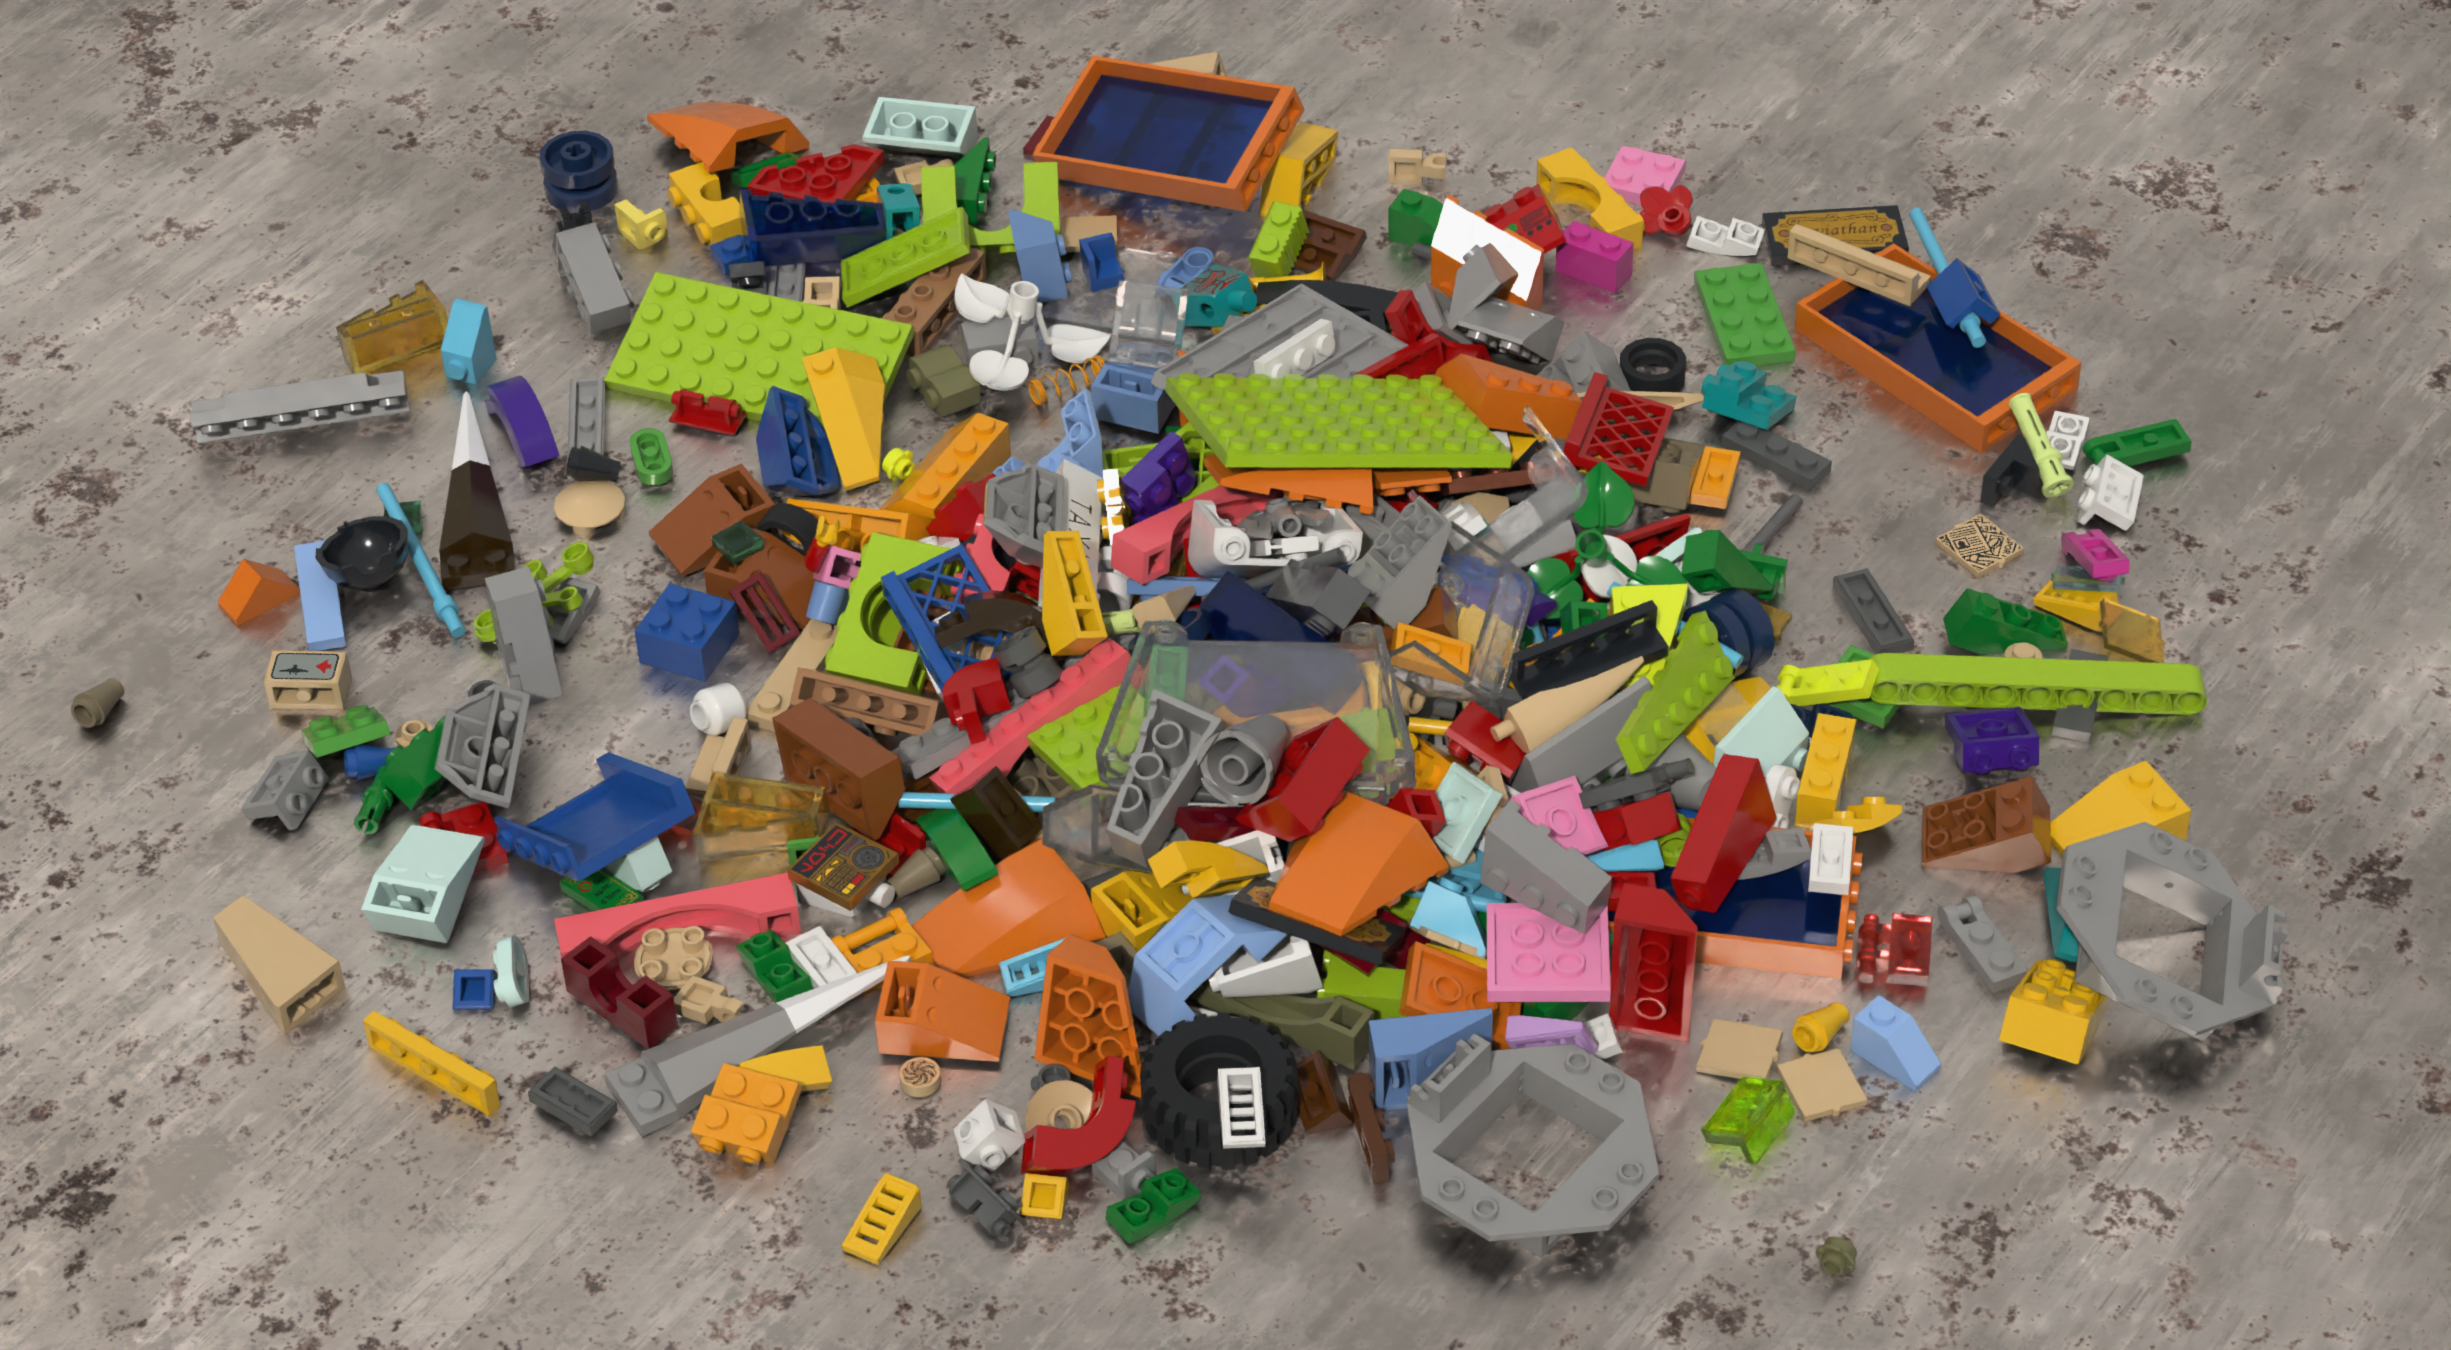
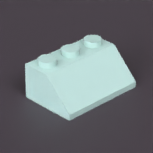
M878 97L862 136V141L874 149L962 158L976 145L978 140L976 107Z
M1773 686L1715 746L1713 761L1715 768H1717L1723 754L1759 759L1765 779L1769 770L1776 764L1794 768L1796 772L1804 770L1809 751L1807 750L1809 732L1779 688Z

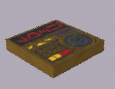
M835 822L787 869L788 879L851 911L899 863V855L897 852Z

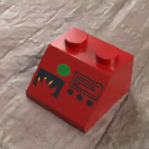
M1539 184L1532 188L1524 187L1514 194L1513 199L1502 205L1495 204L1483 213L1487 216L1486 222L1500 230L1508 228L1542 247L1544 254L1566 242L1559 217Z

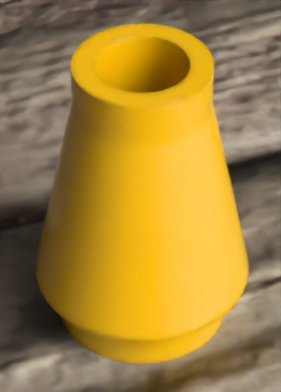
M1833 1002L1827 1007L1799 1016L1792 1028V1037L1796 1045L1809 1053L1824 1050L1841 1027L1849 1021V1012L1843 1004Z

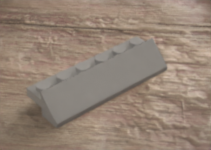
M403 370L373 375H367L364 372L223 393V397L191 402L192 413H190L192 428L195 429L198 444L410 411L405 373Z

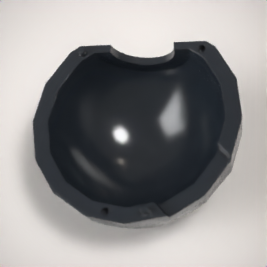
M371 516L353 520L349 523L344 522V525L337 527L338 531L326 539L320 548H316L315 558L331 580L344 588L354 590L373 589L391 581L403 568L409 550L408 530L401 520L389 516Z

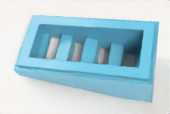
M1654 839L1636 845L1628 844L1586 857L1605 872L1658 871L1664 869L1657 840Z
M1064 939L999 962L1008 996L1014 997L1043 991L1047 954ZM1038 968L1040 973L1033 975L1031 969ZM1023 971L1024 979L1017 981L1015 972Z

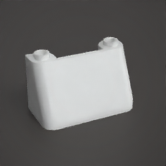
M1212 500L1193 501L1188 561L1199 575L1205 577L1253 578L1284 567L1290 561V559H1275V554L1249 557L1250 541L1267 539L1248 538L1242 529L1232 526L1229 519H1222L1218 516L1216 505ZM1321 504L1320 509L1328 510L1330 513L1326 520L1317 527L1302 525L1299 536L1318 535L1319 550L1308 551V558L1339 547L1343 553L1344 562L1330 567L1342 570L1353 564L1359 557L1363 532L1342 507L1338 509Z
M1256 830L1215 843L1244 853L1265 864L1269 873L1262 878L1275 883L1278 882L1285 864L1275 836ZM1181 885L1184 895L1190 894L1187 885ZM1240 891L1230 892V893H1224V894H1218V895L1207 896V897L1225 896V895H1235V894L1239 893ZM1289 934L1259 962L1239 947L1228 960L1208 977L1213 993L1221 991L1223 998L1308 994L1323 989L1309 941Z

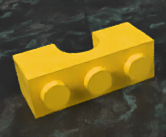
M703 161L668 174L670 188H667L668 199L674 208H679L685 223L688 226L692 225L702 244L706 243L709 246L739 234L744 240L751 237L748 213L734 196L722 200L719 177L714 172L708 173L703 169Z
M1818 713L1797 793L1795 826L1813 829L1816 820L1832 819V812L1839 811L1844 778L1847 779L1854 751L1857 719Z

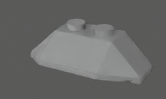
M1028 463L1023 465L1020 470L1009 471L991 478L986 484L983 524L1006 553L1024 565H1035L1043 569L1044 534L1047 531H1062L1064 476Z
M494 683L486 687L483 692L470 696L449 708L444 719L434 769L470 798L509 808L531 694Z

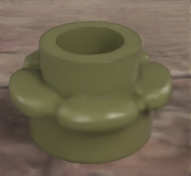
M1828 1237L1823 1246L1817 1247L1816 1257L1821 1259L1820 1266L1827 1273L1840 1276L1843 1273H1851L1855 1269L1857 1250L1845 1239Z

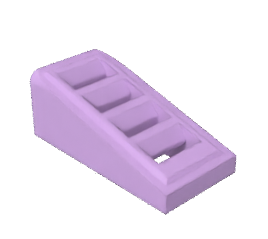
M1521 1015L1508 1016L1505 1040L1511 1049L1573 1043L1589 1053L1597 1051V1045L1583 1022Z

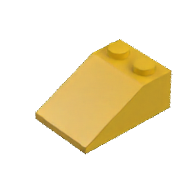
M2143 761L2113 773L2051 821V842L2063 855V851L2068 845L2142 822H2147L2186 841L2191 809L2147 761Z

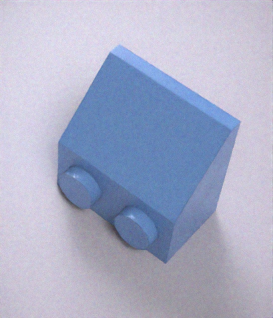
M1017 210L1008 211L1022 281H1028L1037 286L1039 290L1037 302L1042 303L1068 297L1066 283L1072 282L1068 262L1061 263L1060 256L1066 255L1062 234L1055 236L1051 221Z

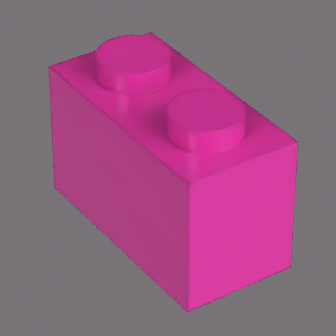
M1572 221L1563 231L1566 242L1556 247V272L1615 294L1632 276L1633 242L1576 221Z

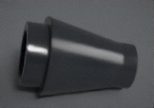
M582 445L580 448L571 447L566 475L573 476L574 480L616 482L621 461L613 460Z

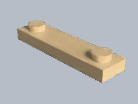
M814 619L808 622L747 708L746 719H748L749 725L775 732L772 718L794 706L790 705L798 667L820 671L826 668V653L834 645L838 633L837 625Z

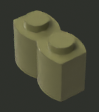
M945 344L909 358V369L906 375L910 386L914 390L917 389L923 395L927 407L930 410L934 409L941 417L980 403L979 382L972 377L969 368L962 364L959 356L951 346Z

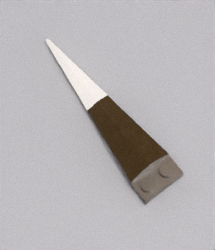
M467 391L463 394L439 548L441 582L444 590L486 585L485 578L516 570L511 536L470 395Z

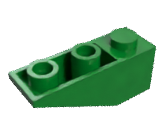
M984 137L953 165L957 172L958 208H964L968 215V224L973 227H978L981 213H986L987 193L985 192H991L992 175L990 171H995L996 152L990 151L989 137Z
M1706 530L1699 534L1686 536L1681 575L1698 593L1718 595L1734 588L1746 591L1750 595L1772 591L1773 586L1720 530Z
M1969 588L1963 592L1943 617L1949 644L1981 655L2005 653V650L2010 645L2021 642L2032 644L2040 651L2066 649L2068 646L2061 619L2051 614H2043L2028 609L2018 603L2013 604L1995 598L1989 593H1981Z
M445 715L437 722L434 729L428 731L426 728L421 730L411 740L410 745L405 748L402 745L397 746L384 760L387 766L379 779L410 810L436 794L445 780V777L434 769Z

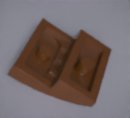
M1304 211L1303 214L1310 233L1306 234L1305 244L1301 245L1302 250L1298 251L1299 256H1296L1297 261L1293 262L1294 267L1292 268L1311 273L1319 269L1324 261L1326 278L1334 281L1356 257L1367 239L1366 232L1363 229Z

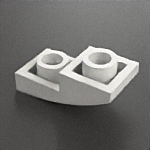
M1697 216L1686 246L1719 255H1756L1765 229L1736 218H1732L1730 226L1727 227L1713 220Z
M2054 411L2049 431L2047 430L2046 434L2052 447L2061 452L2063 456L2061 463L2064 469L2074 470L2087 436L2090 417Z

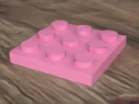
M1487 903V1002H1610L1608 905L1587 932L1583 934L1571 927L1562 925L1534 909L1526 907L1522 903Z

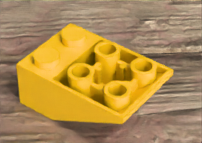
M1152 869L1124 871L1091 888L1092 905L1104 934L1109 937L1121 931L1137 952L1147 944L1164 922L1169 923L1193 899L1191 894L1184 895L1181 885L1161 889Z
M2053 959L2036 960L2009 997L1999 1041L2078 1065L2087 1053L2109 997L2075 982L2076 971L2067 969L2064 963Z

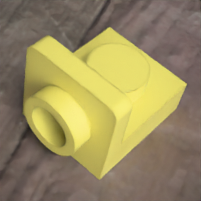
M626 199L615 204L618 232L639 250H643L668 237L666 212L661 208L645 215L641 209H637Z

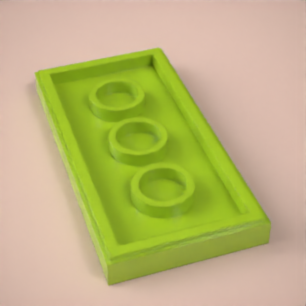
M956 208L841 261L842 300L847 308L969 254L968 215L964 208Z

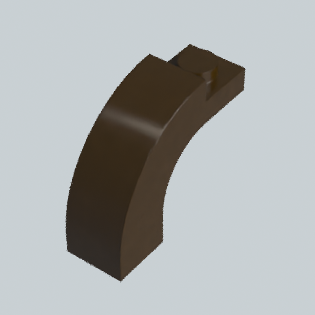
M983 591L963 597L964 607L967 612L962 615L960 611L952 612L939 620L940 625L935 627V635L941 648H944L983 630L998 629L1015 634L1027 627L1035 626L1046 643L1044 653L1051 654L1042 622V608L1035 601L1013 592ZM1071 655L1054 656V658L1058 662Z

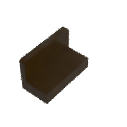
M997 766L986 771L969 788L956 793L950 798L955 808L997 860L1020 850L1044 828Z

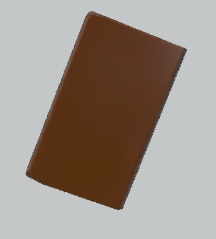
M1319 1050L1297 1063L1298 1111L1305 1132L1314 1134L1352 1125L1354 1121L1333 1063Z

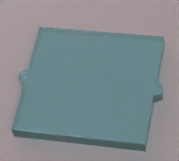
M2057 565L2056 571L2051 573L2053 589L2119 592L2120 585L2125 584V577L2122 575H2117V578L2113 580H2097L2092 578L2080 566Z

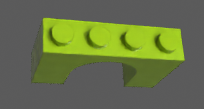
M1023 163L1024 205L1021 212L1051 221L1055 236L1060 235L1058 163ZM955 166L921 167L923 223L958 208L957 172ZM968 224L971 248L984 251L985 256L986 252H1000V256L1005 257L1017 256L1011 225L997 231H982Z
M872 532L869 542L862 548L860 556L861 566L857 577L853 578L850 583L849 601L846 610L838 618V633L834 645L826 653L825 670L828 673L921 694L928 672L919 654L913 651L885 646L874 641L872 634L873 618L880 604L886 599L883 595L881 577L892 571L899 575L951 548ZM960 558L946 564L942 574L954 577L956 572L961 573L964 565ZM920 577L908 583L911 589L929 592L933 581ZM939 582L936 590L937 594L954 596L950 594L951 585Z
M1401 895L1400 902L1391 907L1383 905L1381 908L1407 923L1408 918L1412 920L1421 899ZM1324 949L1322 971L1327 973L1326 979L1320 978L1323 989L1317 991V998L1343 997L1373 1010L1374 1020L1407 1017L1399 1014L1406 970L1377 966L1368 977Z

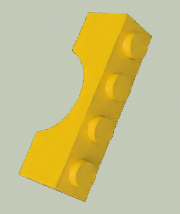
M1572 147L1537 159L1536 185L1539 184L1546 197L1553 204L1582 206L1593 212L1590 214V227L1633 242V250L1642 247L1643 232L1645 230L1642 216L1635 212L1625 202L1622 195L1617 194L1607 184L1605 178L1600 176L1589 165L1588 161L1582 158Z

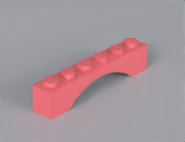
M1217 486L1114 533L1112 536L1111 567L1141 585L1169 573L1173 559L1184 547L1183 539L1190 538L1194 500H1212L1216 505L1218 516L1222 519H1229L1232 526H1235L1254 511L1259 510L1260 512L1265 510L1266 502L1277 498H1284V493L1282 490L1271 488L1270 495Z
M1109 637L1104 642L1094 646L1090 653L1076 664L1063 670L1060 678L1053 684L1032 695L1027 702L1014 712L1005 715L1000 723L985 734V741L970 744L968 748L955 758L945 762L929 779L938 793L956 794L969 788L986 771L995 766L1007 778L1015 762L1029 746L1026 735L1124 682L1137 692L1141 677L1139 669L1128 651Z
M788 873L554 919L561 958L591 936L618 955V960H620L642 944V934L651 928L664 930L673 927L687 928L689 926H698L703 931H725L750 937L770 929L778 937L801 933L798 906L792 882L788 879Z

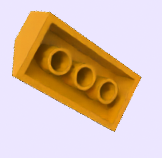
M976 413L950 428L879 510L910 513L932 518L933 521L936 518L934 512L956 497L954 492L958 487L968 481H973V483L980 482L1008 460L1011 456L1009 423Z

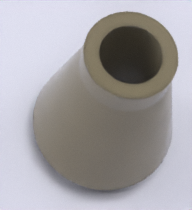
M108 678L104 683L76 695L71 705L73 718L77 723L86 728L101 725L117 701L124 695L123 685L114 678Z
M926 847L922 851L917 849L885 883L895 887L894 897L900 900L908 894L939 882L940 876L946 872V869L933 849L930 847Z

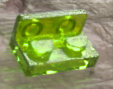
M1741 1077L1702 1128L1701 1132L1706 1143L1741 1147L1747 1163L1757 1165L1794 1116L1795 1109L1781 1080Z

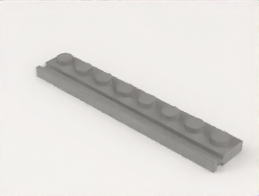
M1138 633L1108 636V638L1110 637L1126 649L1132 658L1128 645ZM1091 649L1083 655H1071L1057 663L1063 671L1090 653ZM1007 682L1006 686L1011 709L982 717L985 734L1000 723L1005 715L1014 712L1027 702L1030 697L1020 698L1011 682ZM949 717L936 721L932 725V729L920 736H911L900 742L899 747L891 752H895L902 760L903 772L907 775L912 774L916 780L945 762L952 760L968 748L971 742L967 730L959 731L958 725H952Z

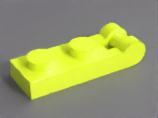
M1873 659L1806 668L1784 665L1781 667L1778 675L1780 684L1775 687L1782 691L1790 704L1797 706L1870 698L1879 668Z

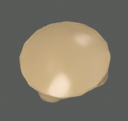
M582 480L572 483L561 490L554 501L553 509L557 518L564 524L571 526L573 532L577 535H588L594 531V528L607 525L611 521H619L626 515L625 496L621 488L608 481Z
M689 926L687 928L673 927L664 930L651 928L645 931L641 937L642 944L637 948L634 957L635 972L640 979L646 975L667 991L681 989L692 975L702 978L710 969L713 954L711 944L705 938L704 931L698 926Z

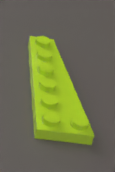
M1706 610L1694 613L1689 617L1677 637L1679 642L1677 648L1669 650L1668 656L1664 658L1667 662L1664 669L1658 670L1652 678L1654 686L1651 690L1643 693L1636 709H1633L1616 737L1617 744L1631 774L1645 771L1735 678L1732 663L1722 650L1716 626L1710 621Z

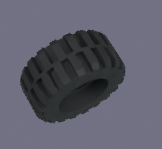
M1217 1012L1215 1017H1207L1206 1014L1194 1016V1020L1188 1023L1182 1020L1172 1026V1032L1164 1031L1155 1040V1045L1148 1048L1144 1056V1064L1141 1066L1140 1084L1143 1120L1146 1122V1130L1150 1137L1157 1141V1146L1168 1155L1175 1153V1159L1189 1165L1191 1161L1197 1163L1198 1168L1210 1170L1211 1166H1222V1170L1234 1169V1165L1241 1163L1246 1167L1256 1163L1257 1157L1262 1155L1266 1158L1276 1151L1277 1143L1283 1144L1290 1136L1291 1128L1296 1124L1299 1104L1298 1071L1294 1053L1288 1049V1043L1279 1034L1273 1036L1272 1028L1262 1022L1258 1025L1253 1023L1251 1017L1240 1015L1239 1018L1230 1017L1229 1013ZM1260 1067L1265 1147L1223 1149L1219 1101L1204 1100L1193 1096L1189 1091L1204 1083L1217 1081L1218 1069ZM1252 1103L1229 1104V1108L1253 1107ZM1254 1116L1230 1117V1122L1254 1121ZM1255 1129L1231 1130V1136L1255 1135Z

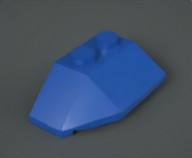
M772 386L768 392L756 436L763 486L769 487L773 491L784 492L793 496L837 492L840 488L837 466L824 427L818 418L807 409L809 404L803 396Z

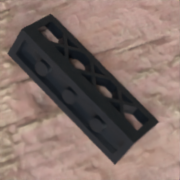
M1650 600L1513 653L1512 684L1522 700L1540 691L1564 687L1594 677L1640 656L1644 659L1641 666L1667 657L1669 646L1656 628L1657 606L1653 600ZM1644 618L1643 622L1631 626L1635 621ZM1606 633L1604 637L1597 639L1601 634ZM1572 646L1568 651L1561 653L1565 648ZM1538 659L1534 664L1525 667V663Z

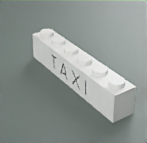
M1064 459L1055 472L1064 476L1062 531L1079 530L1099 602L1100 594L1097 593V586L1101 579V573L1098 572V566L1102 559L1099 546L1103 539L1100 526L1101 517H1104V514L1101 513L1103 502L1099 501L1097 480L1103 478ZM1041 568L1038 606L1042 608L1043 569Z

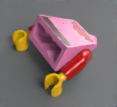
M820 516L816 535L805 555V567L807 570L814 572L813 579L849 589L851 581L857 577L860 569L861 553L831 545L837 542L840 521L837 520L836 524L828 525L824 523L825 516Z

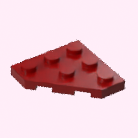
M852 144L841 147V153L828 157H823L822 153L795 159L796 165L778 169L776 164L763 167L747 185L748 197L796 209L817 212L826 216L838 217L885 162L883 150Z

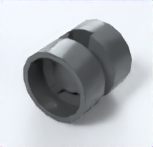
M1035 626L1018 631L993 649V654L1004 671H1011L1012 674L1009 681L1020 698H1027L1044 690L1058 680L1062 673L1054 656L1044 653L1046 643Z

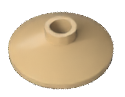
M1058 1080L1044 1085L1035 1092L1027 1105L1025 1114L1027 1132L1036 1125L1057 1128L1055 1125L1056 1118H1061L1065 1121L1066 1129L1082 1127L1091 1110L1092 1092L1085 1086L1069 1080Z

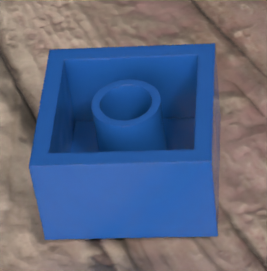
M671 583L668 584L635 629L639 663L703 682L708 680L740 635L735 601Z

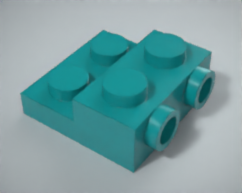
M1735 361L1730 366L1722 364L1716 376L1708 374L1705 377L1701 388V393L1704 395L1702 408L1764 430H1768L1794 410L1797 396L1786 393V390L1780 386H1765L1768 372L1756 369L1753 363L1746 361Z

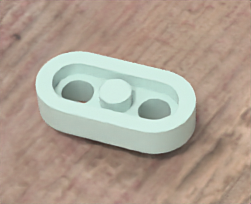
M512 935L498 940L497 949L493 950V959L498 973V979L494 980L495 993L500 1002H506L511 1008L529 1002V973L526 952L520 939L516 935Z

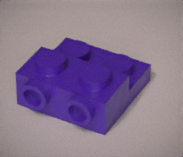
M1173 431L1165 436L1120 479L1126 494L1124 500L1134 515L1132 519L1134 524L1178 505V500L1186 496L1198 482L1183 439Z
M2021 707L1945 713V728L1954 742V757L1963 772L1984 774L1992 769L1999 768L2019 771L2032 765H2039V735Z

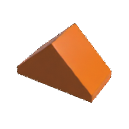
M243 559L219 598L218 606L239 626L299 595L300 588L281 569Z

